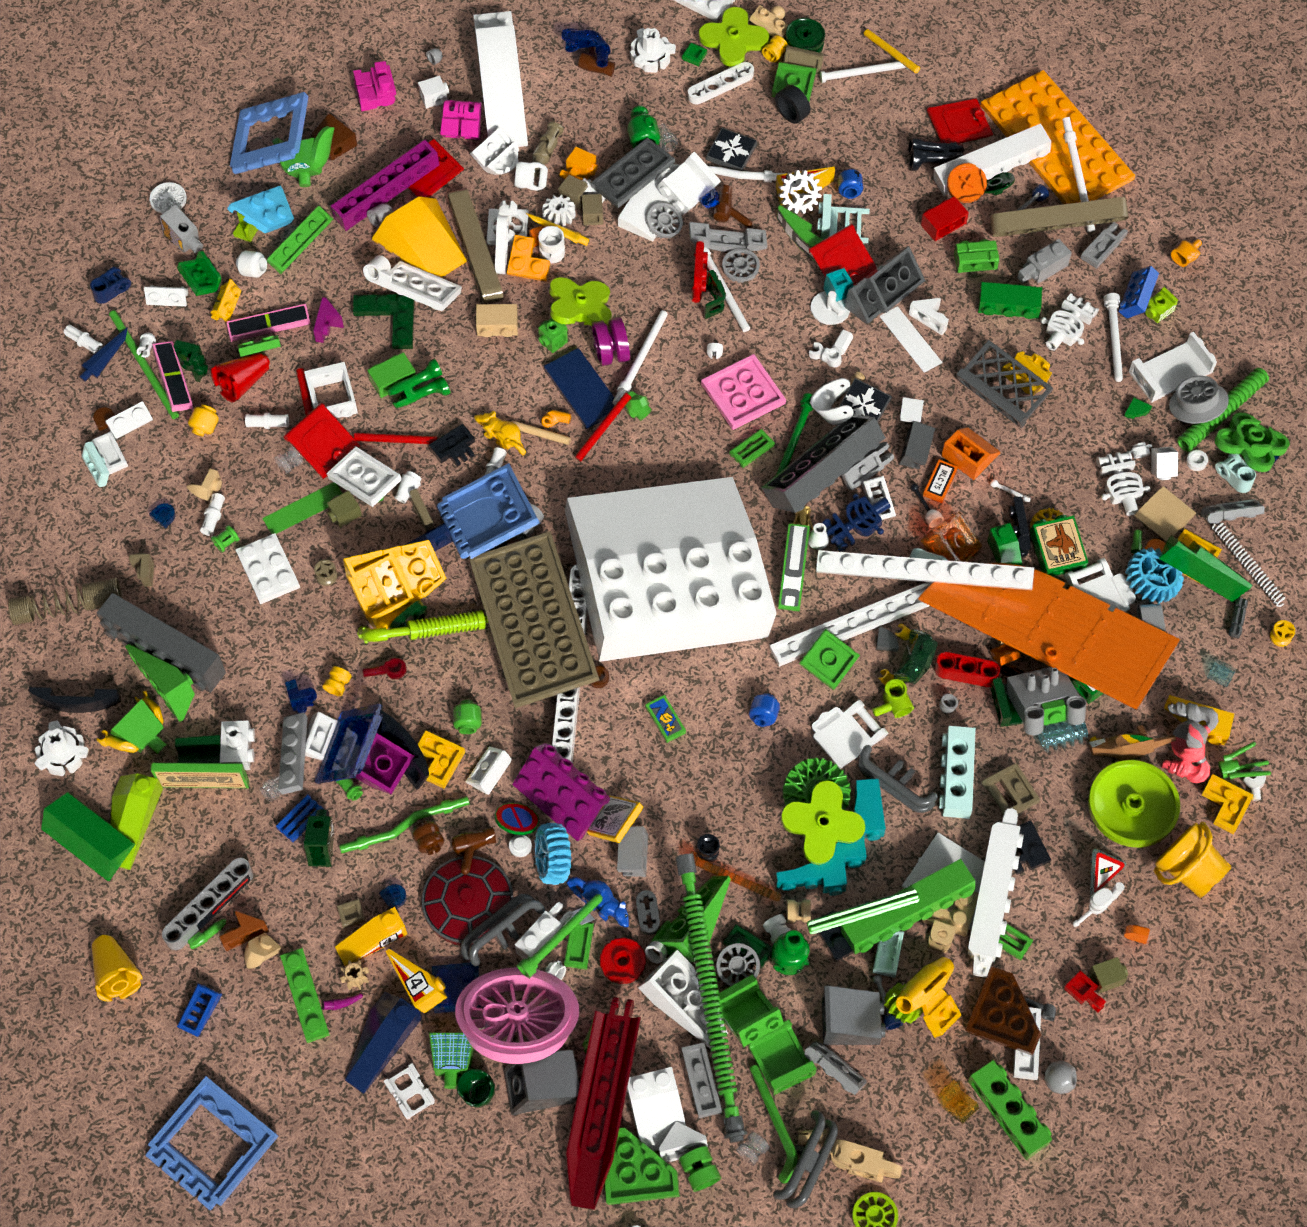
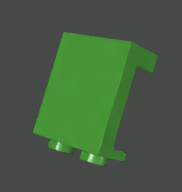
M753 974L716 995L720 996V1001L717 1002H721L722 1005L718 1008L723 1010L719 1014H723V1020L743 1047L784 1025L779 1008H774L761 992Z
M790 1019L785 1021L784 1025L747 1045L773 1096L814 1076L817 1070L813 1061H809L805 1057V1052L791 1027Z

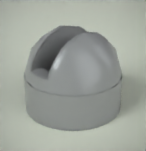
M433 48L426 52L429 62L433 65L442 60L443 56L440 49Z
M952 694L943 695L939 702L940 709L945 713L953 712L958 706V700Z

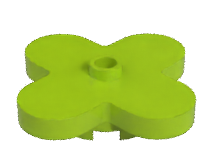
M731 7L723 13L722 23H706L700 28L699 41L706 47L719 50L720 61L726 66L734 67L744 62L745 53L762 50L769 43V33L761 26L748 25V13L744 9Z
M563 277L555 278L551 281L549 294L556 301L551 306L550 316L554 321L560 324H575V321L584 322V325L592 326V322L603 320L608 326L612 312L604 305L608 302L610 289L606 284L599 281H590L579 286L572 280Z
M832 781L818 783L812 791L809 804L803 802L789 803L781 814V823L788 832L803 835L804 856L809 862L816 865L825 864L833 857L836 842L855 843L860 840L865 832L863 818L855 812L846 811L841 808L843 793L841 788ZM820 819L826 820L828 824L822 825Z

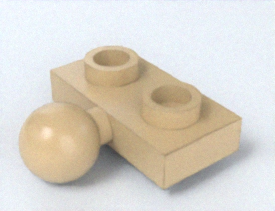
M759 5L749 19L755 25L765 28L772 37L778 35L783 38L786 34L788 25L782 21L785 16V10L781 6H774L769 12Z

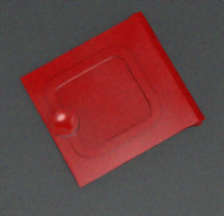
M977 98L929 107L926 110L941 143H963L993 136L986 120L985 112L981 109Z
M432 139L429 144L438 154L439 166L408 187L417 197H431L464 170L435 139Z
M853 224L846 226L808 249L825 278L826 274L845 268L854 286L877 269Z
M320 403L283 436L323 479L355 447H360L358 442L329 412L323 403Z

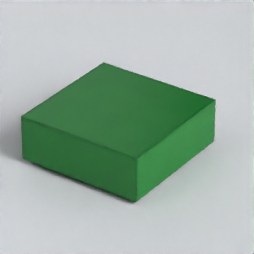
M690 43L682 55V60L699 67L707 55V49Z

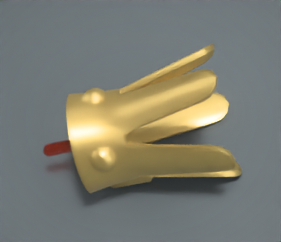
M805 506L803 510L796 512L793 524L800 525L801 523L802 525L809 526L810 522L813 530L810 519L811 508Z

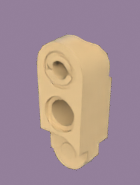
M839 1139L835 1140L830 1151L833 1164L840 1169L847 1170L849 1174L881 1183L883 1176L896 1179L901 1176L902 1167L887 1161V1159L882 1157V1151Z

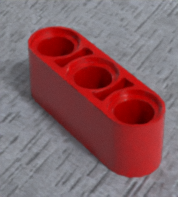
M943 652L937 657L935 673L943 679L990 687L992 679L998 678L1000 667L996 662ZM942 663H946V664H948L950 667L945 668V667H943L941 664H942ZM962 668H969L971 672H966ZM990 672L993 676H987L984 673Z

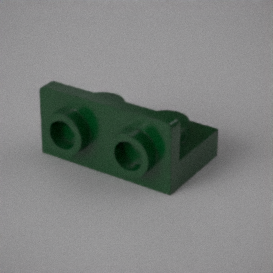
M176 340L173 347L181 367L187 371H192L195 381L200 383L202 377H205L208 372V365L200 346Z

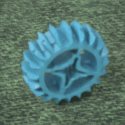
M1152 547L1147 550L1143 548L1135 553L1128 562L1125 573L1128 575L1126 581L1131 582L1129 588H1135V594H1141L1142 600L1148 598L1150 603L1154 601L1158 604L1162 601L1167 602L1174 598L1181 590L1184 577L1181 576L1182 572L1159 559L1161 555L1160 548L1155 551Z
M542 824L538 827L535 834L536 839L534 840V857L537 873L543 883L558 885L567 881L570 875L572 858L570 842L568 840L569 835L562 824Z

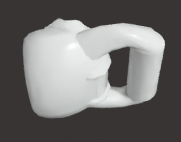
M518 162L515 172V187L528 188L534 191L544 189L547 183L548 168L539 162ZM535 168H540L538 186L533 183Z

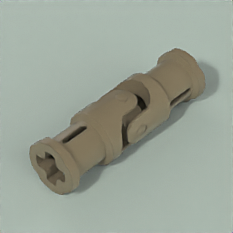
M552 121L548 123L547 131L542 135L532 155L531 163L548 164L558 144L557 139L564 130L559 123ZM535 168L534 176L539 177L540 168Z

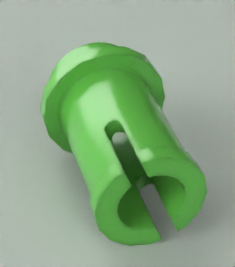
M347 772L340 774L336 778V783L347 793L346 797L355 801L362 796V787L357 785Z

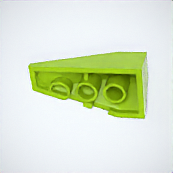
M136 773L120 776L112 796L111 825L135 843V846L125 858L120 868L131 870L163 790L157 778Z

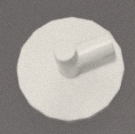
M825 291L820 292L811 302V313L814 318L826 325L842 323L848 318L850 311L844 307L846 299L836 301V292L830 291L828 295Z

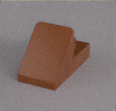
M235 911L241 927L228 929L224 932V935L219 937L225 950L229 951L263 933H268L269 930L263 920Z

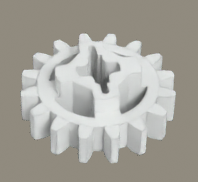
M795 170L794 175L787 173L788 179L782 178V182L785 183L784 186L778 187L783 190L782 193L778 194L779 197L784 198L781 204H788L786 209L790 211L793 208V212L796 214L799 212V209L803 214L806 213V208L812 211L811 205H818L819 203L816 201V198H821L822 196L818 194L822 187L816 185L819 179H813V173L807 175L806 170H802L801 174L799 170ZM797 179L796 183L790 186V184ZM808 182L811 184L812 190L807 186ZM802 189L803 191L807 192V194H797V192H794L793 190ZM788 193H790L793 197V203L790 201Z

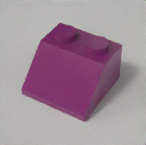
M375 733L350 775L372 788L391 795L414 756Z

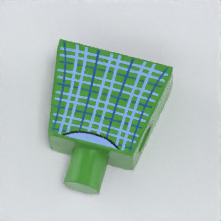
M430 1033L435 1075L444 1076V1088L457 1089L459 1076L471 1069L475 1049L470 1045L464 1033Z

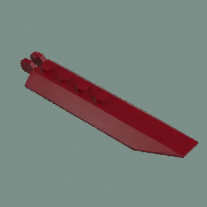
M618 997L612 999L609 1014L599 1011L594 1013L566 1151L571 1206L595 1210L614 1159L641 1017L631 1018L634 1009V1000L632 999L627 1000L623 1016L618 1015L620 999Z

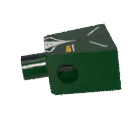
M325 809L317 810L316 816H309L307 820L304 848L308 866L331 867L334 828L332 819L329 817L330 813Z

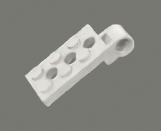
M381 255L375 256L363 268L364 276L370 282L392 290L399 295L409 297L416 302L428 305L435 310L443 311L461 293L462 289L460 285L402 261H399L391 269L387 258Z

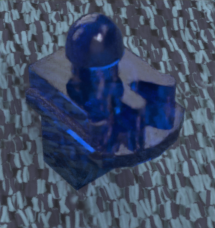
M296 679L285 682L293 711L297 710L298 713H306L307 707L314 706L313 701L317 698L315 689L309 687L299 690Z

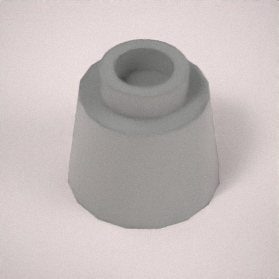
M381 203L368 210L367 217L372 225L379 228L385 217L393 213V210L388 204Z

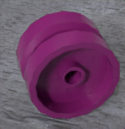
M611 318L608 322V328L603 320L592 322L593 344L600 366L611 365L613 353L619 363L629 361L630 350L622 318Z

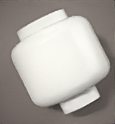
M245 250L236 259V267L242 276L258 278L265 273L267 260L260 252Z

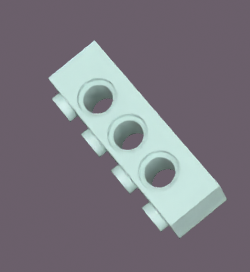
M949 726L947 733H943L942 746L946 747V752L941 756V767H945V773L941 774L940 788H944V795H940L939 808L943 809L944 817L970 819L973 805L976 728ZM953 749H959L963 753L956 754ZM952 770H960L962 774L956 775ZM951 790H958L961 795L956 796L951 793Z

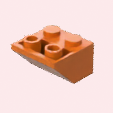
M963 428L957 430L944 443L941 456L951 464L958 466L959 470L975 480L1000 454V451L970 428Z

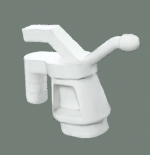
M1118 882L1112 890L1103 888L1095 892L1090 897L1089 911L1078 920H1075L1072 923L1073 926H1079L1092 913L1097 915L1105 911L1124 890V884Z

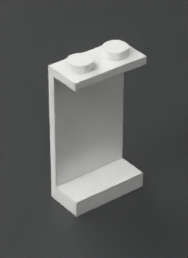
M1192 332L1186 343L1145 363L1140 358L1132 361L1129 373L1149 400L1154 402L1176 391L1177 386L1189 377L1207 376L1213 373L1217 361L1215 356L1204 346L1202 339Z

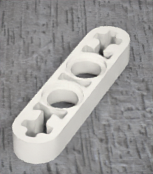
M748 62L740 63L691 86L688 90V100L692 104H701L750 81L754 76L753 65ZM726 77H732L734 81L726 82L724 79ZM716 85L718 88L715 90H711L708 88V86Z

